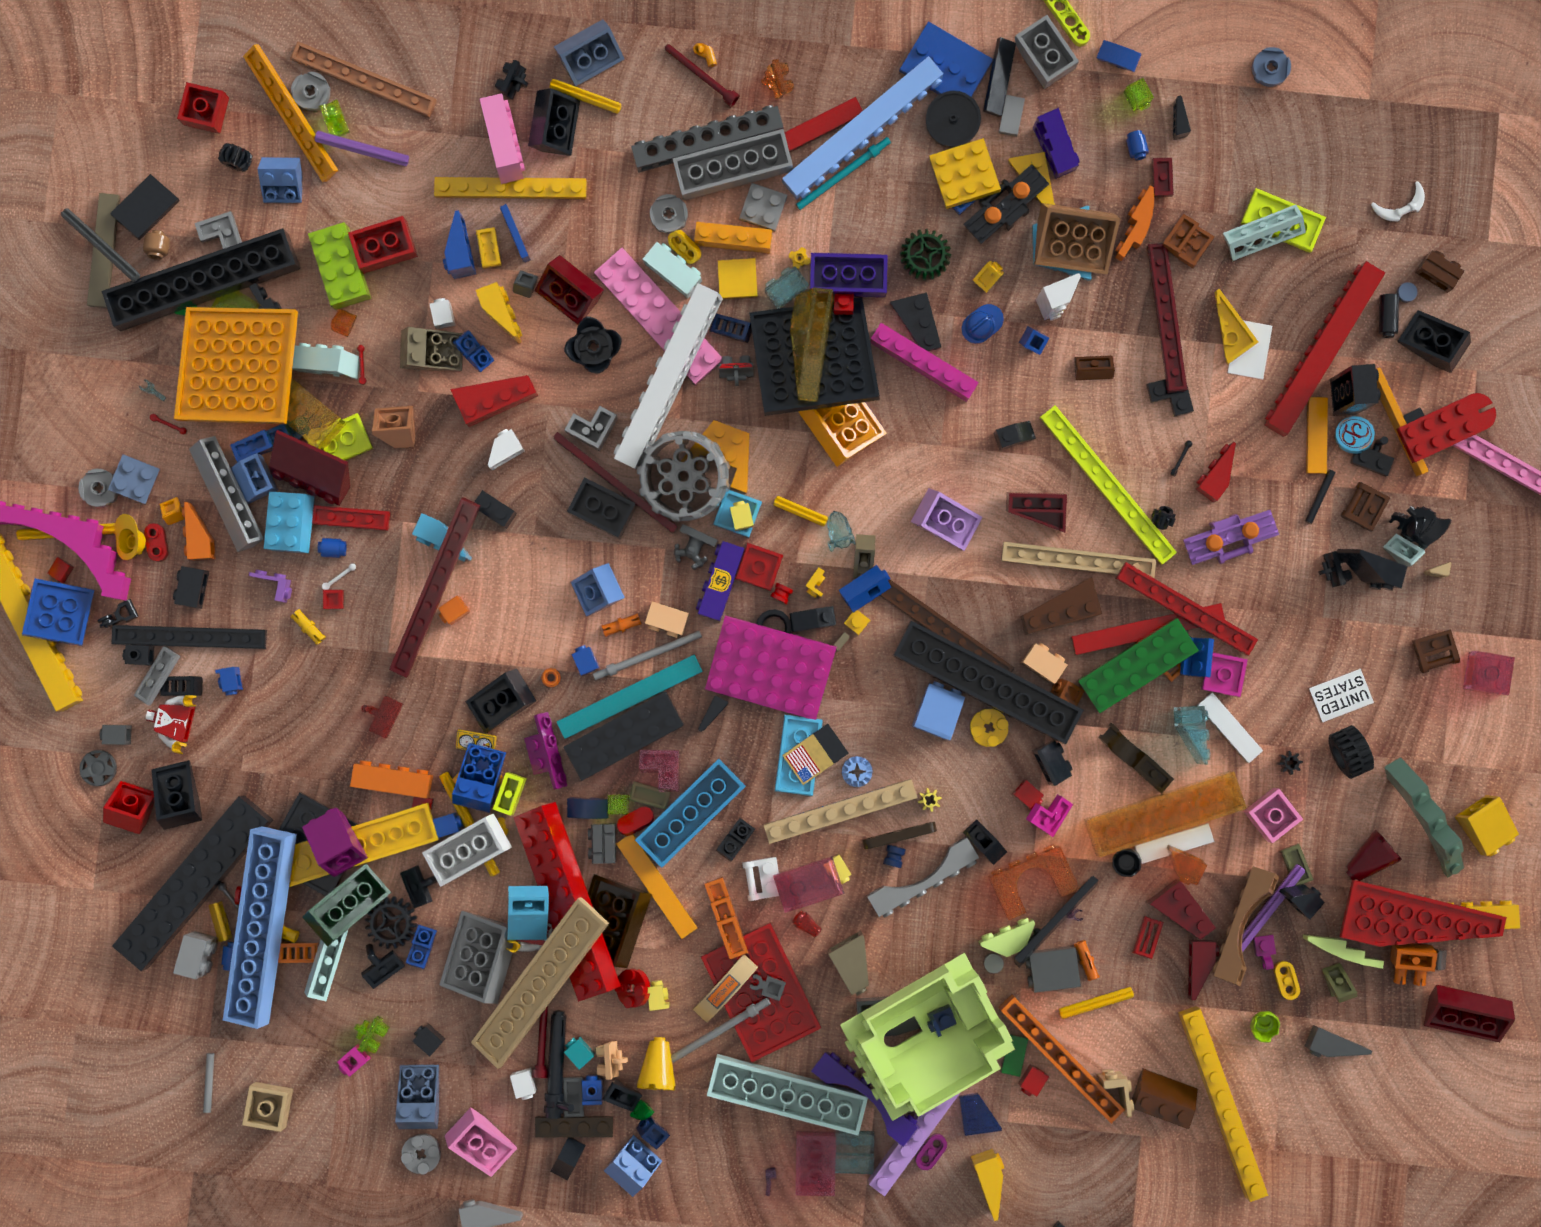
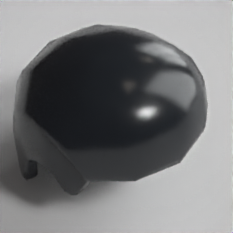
M1122 848L1112 858V866L1115 872L1122 877H1133L1141 869L1142 859L1139 853L1132 848Z

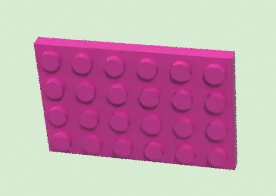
M725 615L705 689L816 720L837 647Z

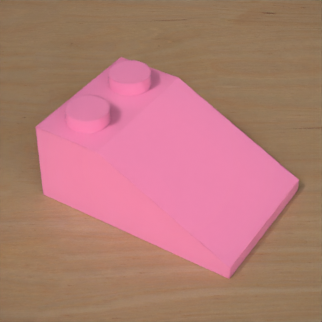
M471 1107L445 1134L446 1143L450 1150L490 1177L517 1150V1147L487 1118Z

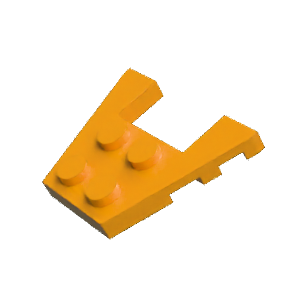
M713 420L702 435L716 442L720 446L726 461L729 462L730 467L737 469L730 488L747 494L750 433ZM697 442L690 449L693 459L700 456L707 458V454H709V451ZM687 453L682 458L681 462H685L688 459Z

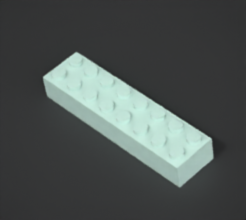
M720 1054L716 1056L707 1091V1096L858 1136L868 1097L858 1090L835 1084H826L816 1079Z

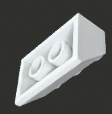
M1079 273L1043 287L1036 298V302L1044 320L1049 318L1050 321L1058 319L1064 313V310L1067 309L1066 307L1070 303L1081 277Z

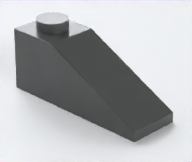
M1313 1025L1305 1047L1310 1049L1309 1053L1319 1058L1321 1054L1326 1057L1372 1054V1050Z

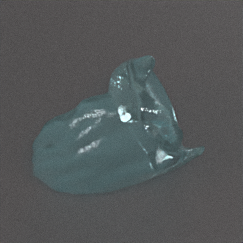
M833 511L827 521L828 535L831 539L827 544L831 552L835 547L843 549L849 547L851 543L853 545L856 544L847 518L842 513Z

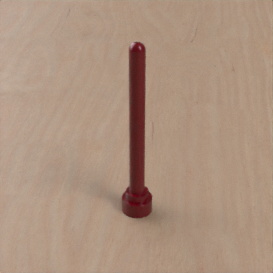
M670 44L665 46L666 52L721 94L725 100L724 102L729 107H733L740 97L737 92L725 89Z
M548 1006L539 1019L537 1065H535L532 1071L533 1078H548V1069H546L545 1065Z

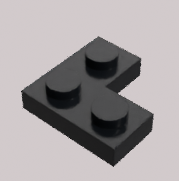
M1165 379L1146 385L1151 403L1170 399L1174 417L1194 412L1189 390L1167 393Z

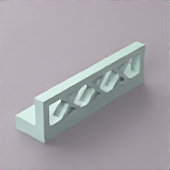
M1293 205L1224 232L1223 235L1229 246L1231 258L1234 261L1304 234L1306 230L1302 213L1297 205ZM1299 223L1300 228L1293 231L1290 230L1293 225ZM1275 232H1281L1278 237H1271ZM1260 238L1263 239L1261 243L1257 245L1253 244L1255 240ZM1245 246L1241 251L1235 253L1234 248Z

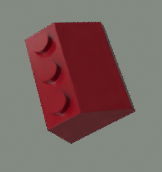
M559 255L547 264L534 291L578 325L597 304L604 289Z

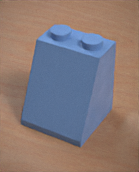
M934 681L933 684L928 683L912 727L950 741L965 697L961 696V691L951 688V691L943 689V684Z

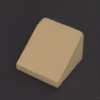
M1451 562L1425 570L1424 574L1440 578L1448 577Z

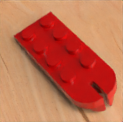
M1473 393L1397 428L1396 431L1412 464L1490 428L1496 420L1495 407L1479 413L1478 410L1492 404L1491 399L1484 394Z

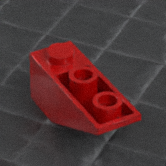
M1235 442L1223 446L1219 452L1222 455L1218 460L1214 459L1208 466L1209 472L1206 475L1202 474L1196 482L1198 484L1196 490L1213 503L1219 500L1229 486L1236 446Z

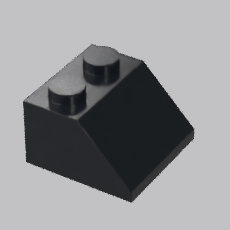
M1052 740L1032 750L1049 785L1056 786L1072 776L1070 772L1073 770L1068 760H1064L1062 756L1064 750L1060 743Z

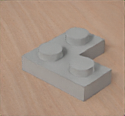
M231 211L194 223L202 243L218 237L223 249L242 243Z

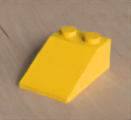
M993 1149L971 1156L990 1213L993 1220L997 1221L1003 1183L1002 1169L1005 1168L999 1153L995 1154Z

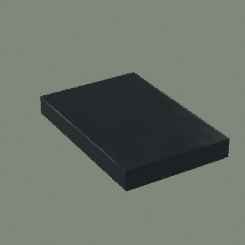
M150 174L110 214L140 240L180 200Z

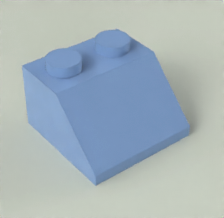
M609 563L593 568L571 581L586 617L625 598Z

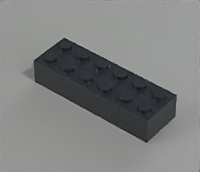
M665 691L567 744L563 748L581 781L681 728L684 726V723L668 693Z

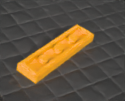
M1310 397L1307 402L1306 474H1327L1328 398Z

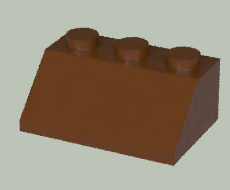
M1142 1068L1131 1100H1133L1135 1110L1189 1129L1196 1111L1198 1089Z

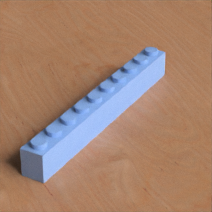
M928 56L784 176L782 183L796 199L806 197L811 192L810 188L814 185L819 186L825 180L824 177L828 173L833 174L840 168V163L844 160L846 162L855 155L854 152L858 148L862 150L869 144L868 140L873 136L875 138L884 131L883 128L887 124L892 125L896 122L897 116L900 113L908 112L913 107V102L917 99L921 101L928 94L927 91L931 87L933 89L938 87L942 83L943 72Z

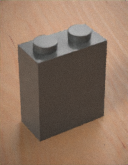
M1074 946L1036 950L1025 961L1026 969L1030 970V976H1027L1028 987L1032 988L1034 993L1081 987L1076 948Z

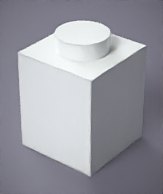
M440 298L434 300V303H430L433 323L437 330L456 326L449 300Z
M527 1068L513 1072L510 1075L516 1099L522 1098V1100L532 1098L533 1094L537 1091L535 1080L532 1077V1069Z

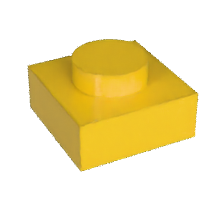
M857 610L854 613L852 612L844 624L859 636L870 622V619Z

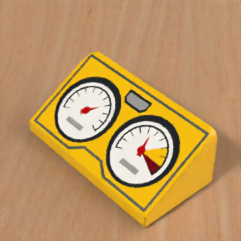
M458 729L456 748L467 750L468 744L471 743L495 749L497 736Z

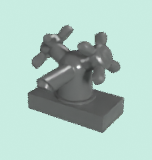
M682 524L680 532L688 535L690 538L685 549H680L679 544H675L674 555L678 563L681 562L680 557L686 556L692 559L695 564L691 567L693 570H696L708 561L706 556L701 559L698 555L703 544L715 548L718 540Z

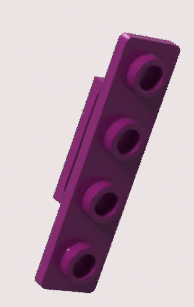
M549 713L536 714L534 718L539 734L524 738L533 774L537 775L549 771L554 790L566 787V775L563 770Z

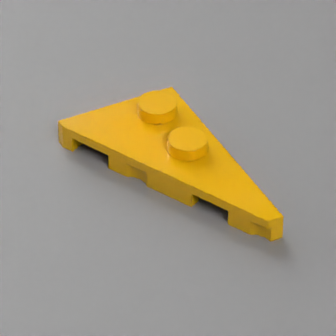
M1045 152L1009 158L1008 163L1010 166H1013L1019 175L1031 164L1037 169L1049 185L1035 198L1041 204L1055 205Z
M1218 289L1214 294L1225 360L1228 365L1259 341L1222 291Z

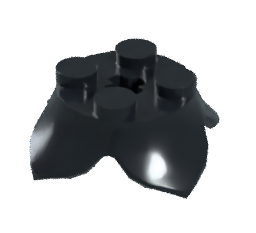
M586 316L578 324L576 335L566 342L564 352L570 360L583 365L587 371L599 374L609 367L611 359L619 352L622 338L616 331L605 329L598 319ZM592 343H595L596 346H599V348H597L596 351L589 349V347H592Z

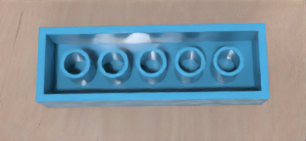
M719 758L635 841L662 868L746 785Z

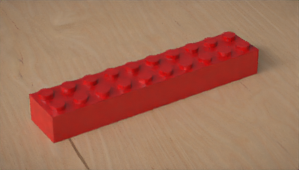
M556 802L539 806L513 817L537 886H548V917L553 931L577 898L582 897L593 907ZM603 934L599 936L570 975L578 1002L621 986Z

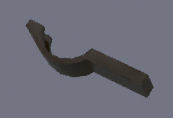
M1110 723L1108 725L1109 729L1103 735L1100 734L1098 738L1158 792L1163 793L1174 778L1146 753L1132 744L1114 724Z

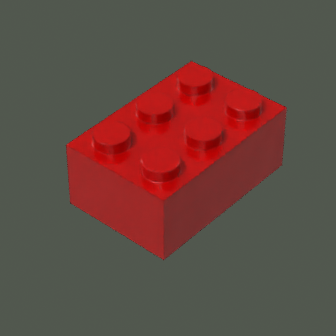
M404 216L348 232L358 267L363 274L418 257L408 223Z

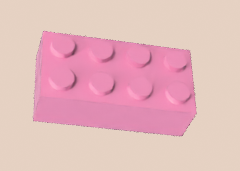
M502 93L480 98L501 184L524 179L522 172L525 171L508 100L503 99Z

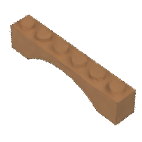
M1254 866L1252 870L1248 871L1246 887L1241 890L1239 896L1240 904L1234 909L1233 923L1229 925L1226 932L1228 936L1226 943H1223L1220 948L1221 957L1213 968L1216 978L1239 987L1241 986L1247 969L1242 953L1244 929L1254 910L1264 900L1273 895L1279 879L1275 873Z

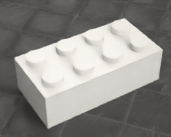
M493 813L422 852L441 887L509 850L512 846Z

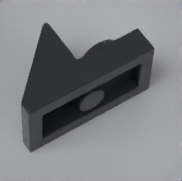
M616 1079L611 1083L602 1099L633 1112L642 1094L639 1091L624 1086Z

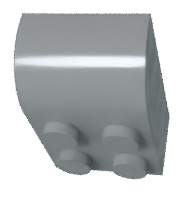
M1048 15L1015 35L1016 46L1021 56L1044 89L1076 69L1079 60Z

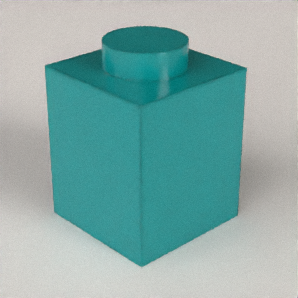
M573 1037L565 1045L567 1047L564 1051L565 1055L579 1070L595 1056V1052L581 1037L578 1039Z

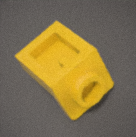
M989 261L975 276L973 281L987 293L998 279L1003 276V268L997 262Z
M819 567L805 586L808 589L806 592L814 598L817 596L821 598L823 595L822 592L814 588L815 585L820 586L825 579L823 576L825 571Z

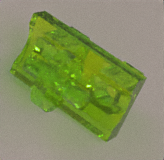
M337 99L331 103L320 105L330 134L343 136L350 133Z
M380 1016L374 1018L369 1029L367 1027L370 1022L364 1020L362 1025H355L354 1029L358 1031L356 1038L361 1040L363 1034L365 1035L358 1048L359 1051L364 1052L366 1050L374 1054L377 1052L381 1043L372 1039L374 1034L385 1037L390 1028L382 1022L383 1018Z

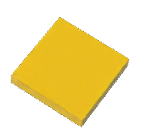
M755 258L718 260L719 294L723 299L758 297Z

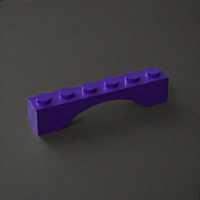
M825 1052L811 1072L826 1084L846 1085L867 1096L881 1113L886 1125L887 1134L901 1146H906L920 1128L917 1125L918 1121L910 1114L908 1116L904 1114L892 1121L881 1100H876L871 1090L873 1088L870 1087L871 1083L867 1084L863 1076L859 1078L855 1074L856 1070L850 1065H843L840 1062L841 1058L837 1054Z

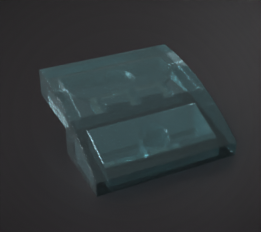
M836 1130L834 1173L873 1174L874 1131H860L858 1136Z

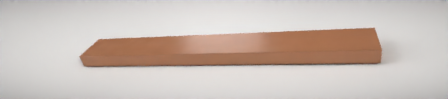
M298 41L290 57L294 62L429 118L437 102L431 96Z

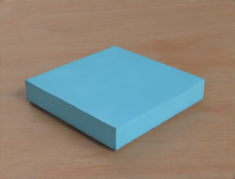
M729 490L721 501L713 525L749 538L753 527L735 531L730 507H733V503L744 501L745 504L749 503L754 524L762 501Z

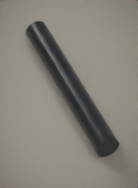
M1328 470L1305 519L1306 523H1313L1334 478L1335 471Z

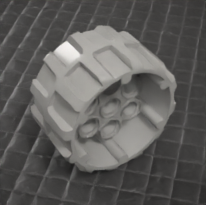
M677 431L662 435L652 445L647 446L644 450L645 455L642 463L637 467V474L640 475L641 484L640 495L646 498L652 506L653 512L668 517L672 521H690L706 516L720 506V502L730 488L728 483L730 464L726 461L720 446L698 432ZM689 440L697 442L709 451L707 458L696 457L693 459L692 452L686 448ZM675 441L679 445V449L674 452V459L660 460V457L657 456L665 446ZM681 451H685L688 455V459L685 462L679 460L678 456ZM698 460H702L705 463V468L702 471L696 469V462ZM711 461H715L718 470L716 488L711 487L710 480L704 476V473L710 468ZM665 462H669L672 465V469L668 473L662 467ZM653 464L657 465L658 472L664 476V479L659 482V490L657 491L654 490L651 479ZM683 470L689 474V478L685 482L680 479V473ZM700 479L706 482L704 490L697 488V482ZM666 481H670L673 485V489L670 492L664 489ZM683 490H687L690 493V498L687 501L681 498ZM695 492L699 494L709 492V495L712 496L709 502L693 512V508L689 506V503L694 500ZM675 493L676 500L683 504V508L679 511L670 508L660 500L662 494L672 495Z

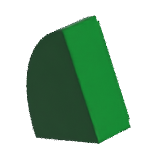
M640 1100L630 1116L637 1120H645L652 1116L654 1111L645 1101Z

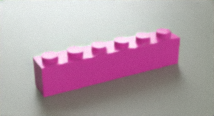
M880 323L871 337L870 343L965 402L968 401L979 383Z

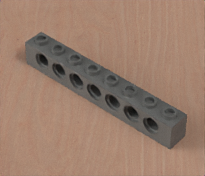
M769 105L757 112L751 110L745 112L742 116H729L724 121H711L706 126L700 127L696 125L684 132L681 130L674 131L666 137L660 135L654 137L651 141H638L631 148L638 173L672 164V158L776 130H784L778 106L773 107V105ZM764 119L767 124L760 126L757 124V121ZM745 124L749 128L746 131H741L739 126ZM724 129H727L731 132L728 136H723L720 134V132ZM709 134L712 136V139L704 141L702 137ZM688 139L694 141L691 146H686L684 142ZM669 144L676 146L673 151L666 150V146ZM651 149H655L657 151V154L655 156H649L647 154L648 151Z

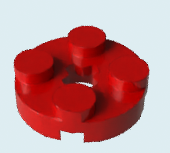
M634 968L622 971L618 976L621 986L614 989L619 1000L625 1008L643 1006L650 996V993L647 994L648 987H650L647 975L642 970ZM633 984H634V986H635V987H634V992L632 991V988H631V986H632Z

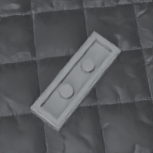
M163 646L134 696L151 706L180 655Z

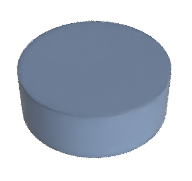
M1406 282L1398 287L1396 294L1399 295L1400 301L1407 303L1416 298L1417 288L1414 284Z

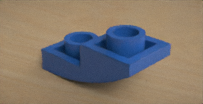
M1103 40L1096 58L1100 61L1116 65L1118 68L1135 72L1142 54L1116 43Z
M466 330L453 341L462 355L479 372H482L494 361L484 345H480L469 330Z
M418 925L405 962L406 964L425 969L437 930Z

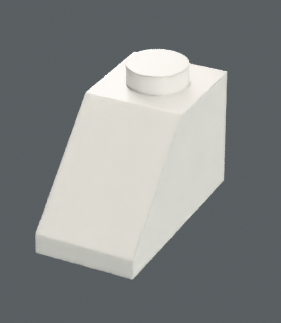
M505 429L497 434L498 437L494 439L488 462L491 470L525 452L512 429L509 431Z

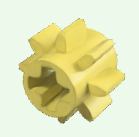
M926 788L925 794L919 793L922 796V800L917 802L924 804L922 810L929 807L930 811L933 812L934 806L940 807L937 801L942 799V797L935 795L937 793L936 789L931 793ZM933 795L934 803L927 805L925 797Z

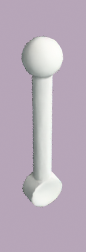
M353 563L350 564L349 568H347L337 577L332 579L330 582L323 583L322 588L324 590H329L330 586L333 583L342 578L348 572L354 571L356 569V565Z

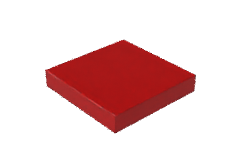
M747 543L735 579L772 591L783 555Z

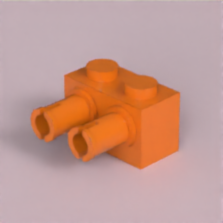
M1416 943L1392 945L1390 960L1395 967L1393 982L1400 984V981H1402V985L1406 984L1408 969L1415 970L1414 985L1420 986L1421 983V986H1426L1427 971L1435 972L1437 952L1434 947L1428 944Z

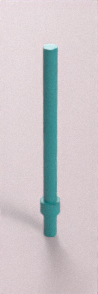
M886 137L878 144L870 146L867 152L796 203L799 210L803 209L870 158L878 156L882 149L891 144L890 139Z

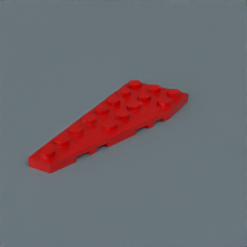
M1352 880L1339 937L1379 947L1503 936L1507 917Z

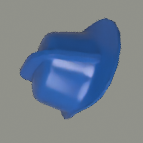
M986 304L976 309L963 321L962 334L964 338L974 344L986 341L1002 327L1004 322L1002 311L992 304Z

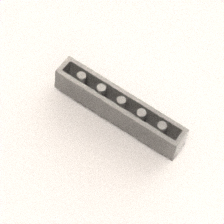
M216 437L198 440L189 449L237 552L253 548L264 538Z

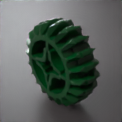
M919 229L917 236L912 232L910 234L911 239L905 238L906 244L901 246L905 251H901L900 256L905 258H902L900 262L902 264L907 263L903 269L908 270L910 268V276L916 273L915 279L922 275L923 281H926L927 275H929L930 280H933L934 274L940 277V271L945 272V266L950 264V261L947 259L951 258V254L947 252L951 248L950 246H945L948 241L947 239L941 241L942 234L936 237L935 230L932 231V234H928L929 230L925 229L924 234H922V231ZM926 241L935 244L938 248L929 247ZM919 242L920 251L910 256L911 248ZM923 249L924 252L929 253L928 261L927 258L922 257ZM941 254L940 262L932 267L931 259ZM914 262L923 263L926 269L918 267Z

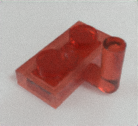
M385 696L379 709L371 705H363L361 707L362 712L375 716L369 731L387 739L404 704Z

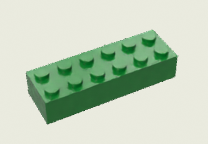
M1176 617L1087 673L1078 681L1098 712L1101 713L1199 650Z

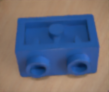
M1190 637L1199 651L1181 662L1180 674L1193 677H1211L1214 639Z

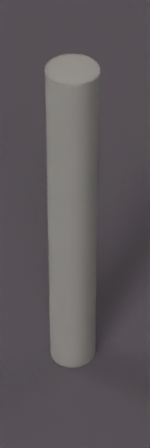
M215 1053L206 1054L204 1113H211Z

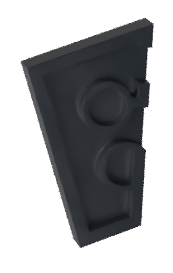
M927 292L890 302V305L896 311L918 346L928 352L941 348Z

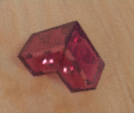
M640 750L639 770L641 773H658V789L660 792H679V750Z

